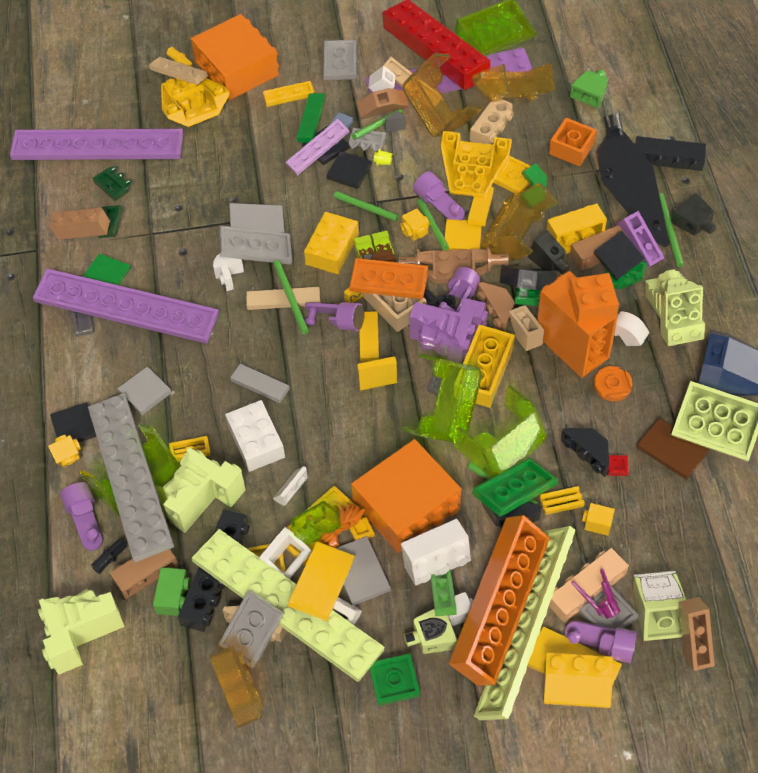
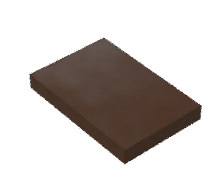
M659 418L637 444V449L687 480L706 457L709 449L671 436L674 427Z

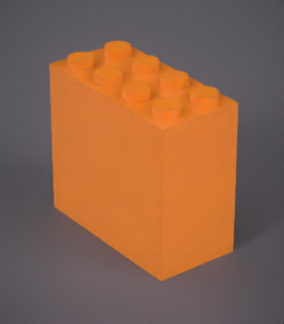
M242 14L191 38L195 63L201 70L207 71L210 80L220 83L227 88L230 93L227 98L228 101L279 75L278 53L276 49L271 47L267 39L262 37L258 29L254 28L249 19H246Z
M569 271L557 277L550 285L542 288L537 321L544 329L543 342L583 378L610 358L617 318L577 324L568 293L570 279L577 277Z
M415 439L351 483L353 502L360 509H365L363 515L367 517L370 523L397 553L402 551L401 543L426 533L433 527L440 526L448 516L455 515L461 508L460 486Z

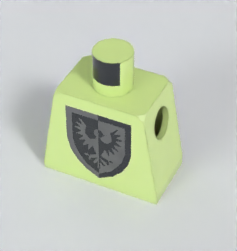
M434 609L413 620L414 631L404 634L407 647L419 643L423 654L454 650L457 643L448 616L435 617Z

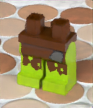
M388 231L372 234V241L370 235L354 238L355 252L358 258L396 262Z

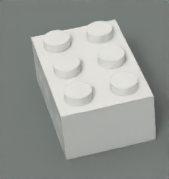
M262 400L225 414L229 430L249 472L285 458L283 444Z
M457 519L401 543L404 566L415 586L428 582L433 574L435 576L446 574L450 569L464 566L471 561L469 538Z

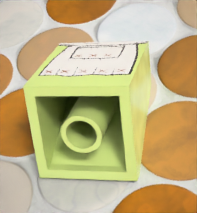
M676 571L634 575L633 593L637 613L639 614L643 641L682 637L678 602L684 601L686 598Z

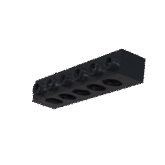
M223 509L213 535L219 529L226 534L235 533L230 537L243 545L242 539L244 535L248 534L250 529L247 515ZM200 567L182 605L178 620L181 626L204 632L206 626H210L212 622L213 609L218 607L220 592L226 586ZM207 586H213L210 590H204ZM200 604L205 605L202 609H196Z

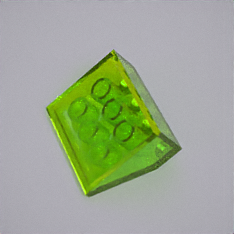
M505 0L459 18L455 27L456 34L484 56L491 55L537 36L536 31L516 0Z

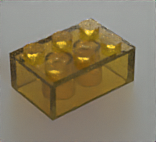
M233 645L210 655L214 672L237 728L261 719L260 710L264 708L259 693L254 687L250 672L246 668L241 651L236 652Z

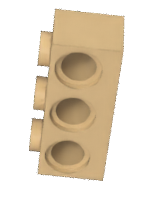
M494 97L470 129V141L483 144L494 143V138L498 136L499 132L504 130L507 121H510L513 117V104Z

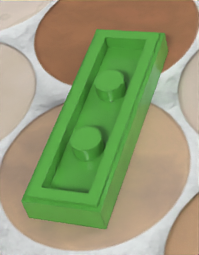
M451 569L443 575L435 576L433 574L431 576L435 617L457 615Z

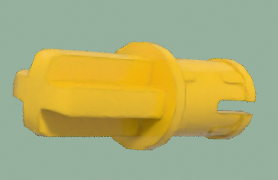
M170 47L167 50V56L171 57L175 62L193 67L192 61L186 58L184 53H180L174 47Z

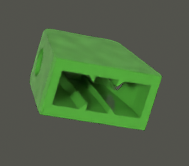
M589 70L586 71L572 84L570 97L599 109L608 85V78L605 77L606 73L603 70H598L596 73Z

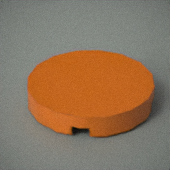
M607 366L600 369L594 378V389L597 395L608 401L625 399L630 394L633 385L630 374L617 366Z

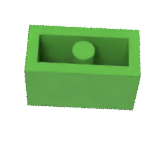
M160 569L153 603L156 614L179 615L186 598V590H189L191 582L185 569Z

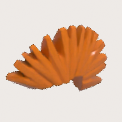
M342 505L340 514L336 508L333 509V512L330 510L331 517L326 514L327 519L323 518L324 522L320 523V525L326 527L319 530V533L324 534L320 538L321 543L328 544V546L333 548L338 546L339 540L337 535L357 525L365 509L362 508L359 511V506L348 505L345 511Z

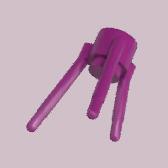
M600 569L603 579L601 585L606 598L599 602L600 606L575 581H572L571 584L594 607L599 616L604 614L605 618L608 619L621 611L614 598L604 569Z

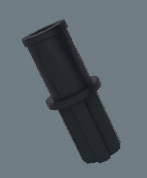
M118 539L108 550L104 549L103 554L90 565L92 569L100 574L110 563L116 561L115 558L128 546L123 539Z

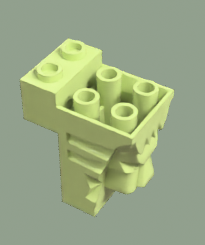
M675 269L665 271L658 278L645 280V296L660 317V335L666 344L672 346L703 340L705 323L702 320V285L687 281Z
M189 447L180 462L181 467L174 474V478L163 486L167 498L163 505L169 523L186 533L215 498L229 507L235 504L246 491L242 470L237 465H231L226 461L220 466L215 460L210 461L201 451H195Z
M86 589L76 596H66L60 600L58 597L39 600L41 608L38 609V612L46 626L44 630L47 635V639L43 640L45 648L42 649V652L50 668H55L58 675L83 665L77 646L125 627L111 592L97 597L92 590Z

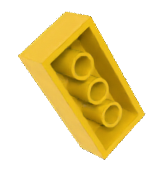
M483 325L478 326L454 384L455 398L491 408L514 349V334Z

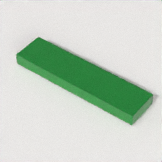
M309 93L296 137L298 143H309L315 138L326 100L325 93Z

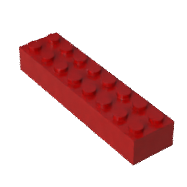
M404 0L382 12L383 28L463 90L490 77V59L410 0Z

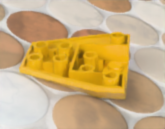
M177 78L168 79L165 83L161 84L163 113L168 119L187 127L219 115L230 95L224 85L207 78L197 85Z
M443 131L441 152L450 194L485 198L510 155L512 139L495 137L493 145L460 141V133Z

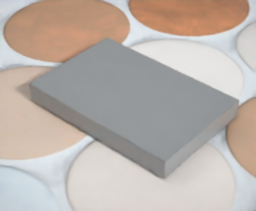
M356 40L324 41V80L357 79Z
M229 204L230 227L284 233L283 209L281 205Z
M367 536L336 548L355 556L343 585L353 606L391 591Z
M249 590L218 645L249 667L254 668L285 613L252 590Z

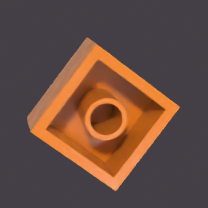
M565 118L550 140L549 154L580 167L595 145L597 130Z
M609 273L570 279L568 293L577 324L617 318L619 303Z

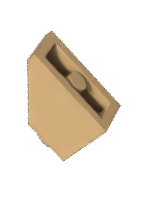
M526 305L510 310L509 316L516 338L525 351L541 346L544 329Z

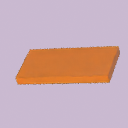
M355 258L349 291L423 299L428 266Z

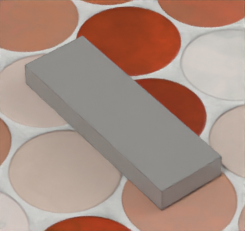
M242 364L238 366L231 376V382L278 403H281L290 389L289 385Z

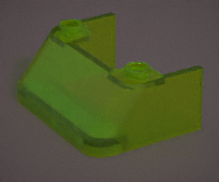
M420 354V358L434 361L433 374L438 378H442L433 416H423L419 421L418 429L402 426V430L420 437L462 443L468 435L482 379V372L475 366Z
M511 385L507 389L504 406L517 415L520 420L501 436L495 439L488 433H480L473 438L460 426L456 428L454 447L490 478L521 463L544 444L547 436L535 405Z
M140 422L138 426L148 439L142 447L154 485L163 488L165 484L174 478L175 472L181 466L154 427ZM84 470L80 471L79 473L95 495L120 517L110 480L101 479L98 481L93 474Z

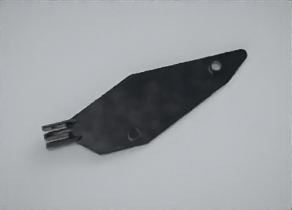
M616 113L618 125L615 123L613 114L609 115L611 127H609L607 117L604 116L606 137L596 151L602 182L629 216L639 211L654 240L662 247H667L670 242L654 167L623 131L620 113Z

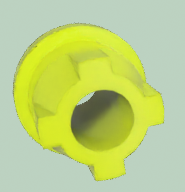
M382 149L374 153L373 162H376V166L391 165L392 153L382 151Z

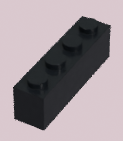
M636 136L635 145L651 165L703 171L706 144Z

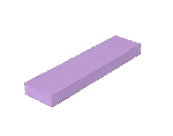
M339 119L335 120L286 161V164L298 176L349 133V129Z

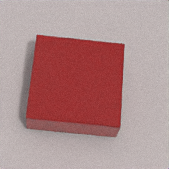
M609 455L610 466L608 476H628V455Z

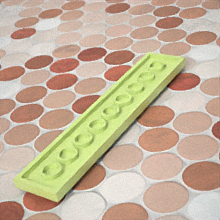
M571 526L543 531L550 537L549 543L496 684L484 686L474 717L478 720L508 719L512 712L514 701L520 690V684L526 673L535 642L540 634V628L547 614L550 600L553 597L556 583L560 578L561 569L573 541L575 530Z
M220 529L192 557V562L243 599L246 593L252 590L283 611L285 614L279 623L281 627L357 682L361 680L384 651V646L333 610L327 622L288 607V602L297 584L259 559L258 556Z

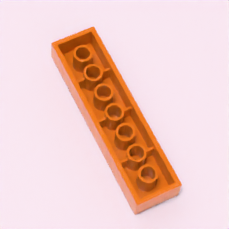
M524 515L506 518L449 661V665L477 686L496 684L550 540L548 535Z

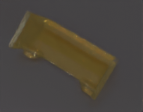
M432 54L403 83V92L429 134L433 137L443 136V131L452 132L466 125L483 109L481 106H466L464 109H457L452 112L439 92L437 86L443 79L439 67L450 57L449 54Z
M552 63L520 72H506L505 64L472 75L473 84L487 99H491V102L513 98L536 100L539 95L556 90Z
M541 183L510 196L503 203L480 246L484 250L490 247V253L492 252V254L508 253V258L511 261L520 260L522 257L532 254L533 250L523 241L532 223L541 221L545 216L546 209L557 205L559 201Z

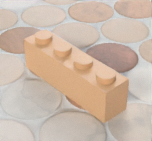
M612 548L607 552L602 551L597 555L593 563L585 564L581 568L580 573L576 576L571 575L561 588L556 587L554 589L549 607L566 623L579 612L581 607L588 603L571 584L572 581H575L593 599L603 591L601 585L603 579L600 569H604L609 584L612 586L627 574L629 565Z

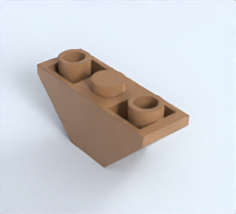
M391 88L372 92L356 103L360 119L393 112L397 109L409 108L405 91Z
M479 282L478 291H476L478 300L486 303L485 311H488V315H491L495 328L507 332L511 322L509 311L514 309V300L507 289Z

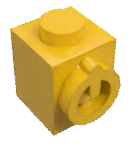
M418 209L402 215L400 227L406 237H411L415 241L428 234L430 223L426 216H423Z
M60 436L55 439V443L48 446L58 466L66 467L80 459L78 450L81 447L77 439L72 440L71 436Z

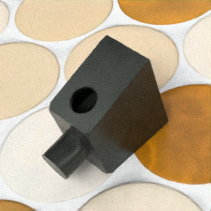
M697 193L682 203L672 213V224L692 235H697L702 230L712 234L717 227L712 223L714 210Z
M548 230L534 239L528 255L532 262L541 269L553 271L556 269L561 274H564L569 268L563 261L566 254L565 249Z

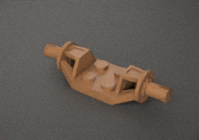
M487 247L486 250H431L420 252V249H417L415 257H399V263L432 264L433 271L428 269L427 279L436 284L449 283L455 270L459 267H468L474 270L480 278L485 273L491 271L492 265H508L509 258L508 253H490V247ZM485 261L484 266L475 269V263Z

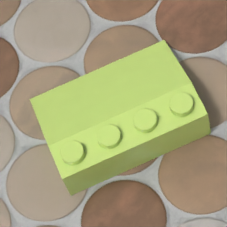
M690 381L671 436L748 462L758 435V403Z

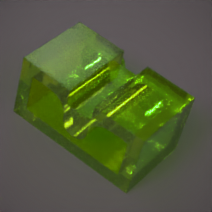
M325 501L318 503L291 519L294 536L307 545L321 539L323 532L330 534L341 528L338 510Z

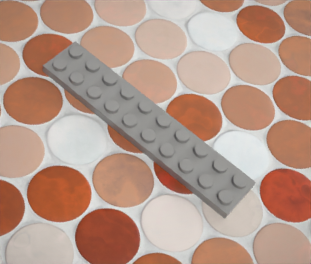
M125 393L88 406L134 562L173 548L174 544Z

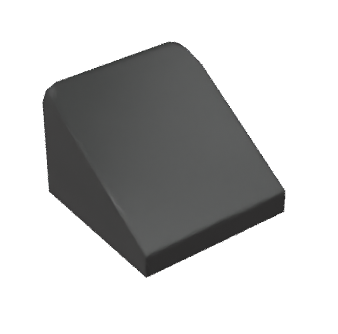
M399 111L385 118L386 132L406 129V118Z

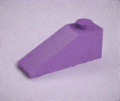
M639 211L616 223V226L619 225L629 240L645 258L643 261L647 262L649 267L665 258Z

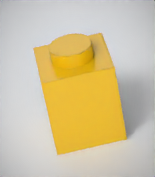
M591 503L589 510L584 511L582 519L583 522H586L584 530L608 536L615 509Z

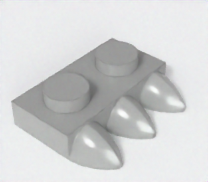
M353 128L351 135L360 129ZM371 131L356 140H353L350 136L349 145L352 149L361 146L363 151L372 148L374 152H378L379 149L383 150L386 133Z

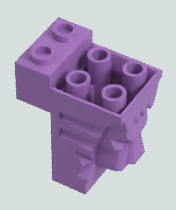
M464 298L458 313L415 302L410 314V338L420 341L422 350H433L439 355L446 356L450 362L462 367L478 326L483 325L487 327L488 311H485L486 303Z

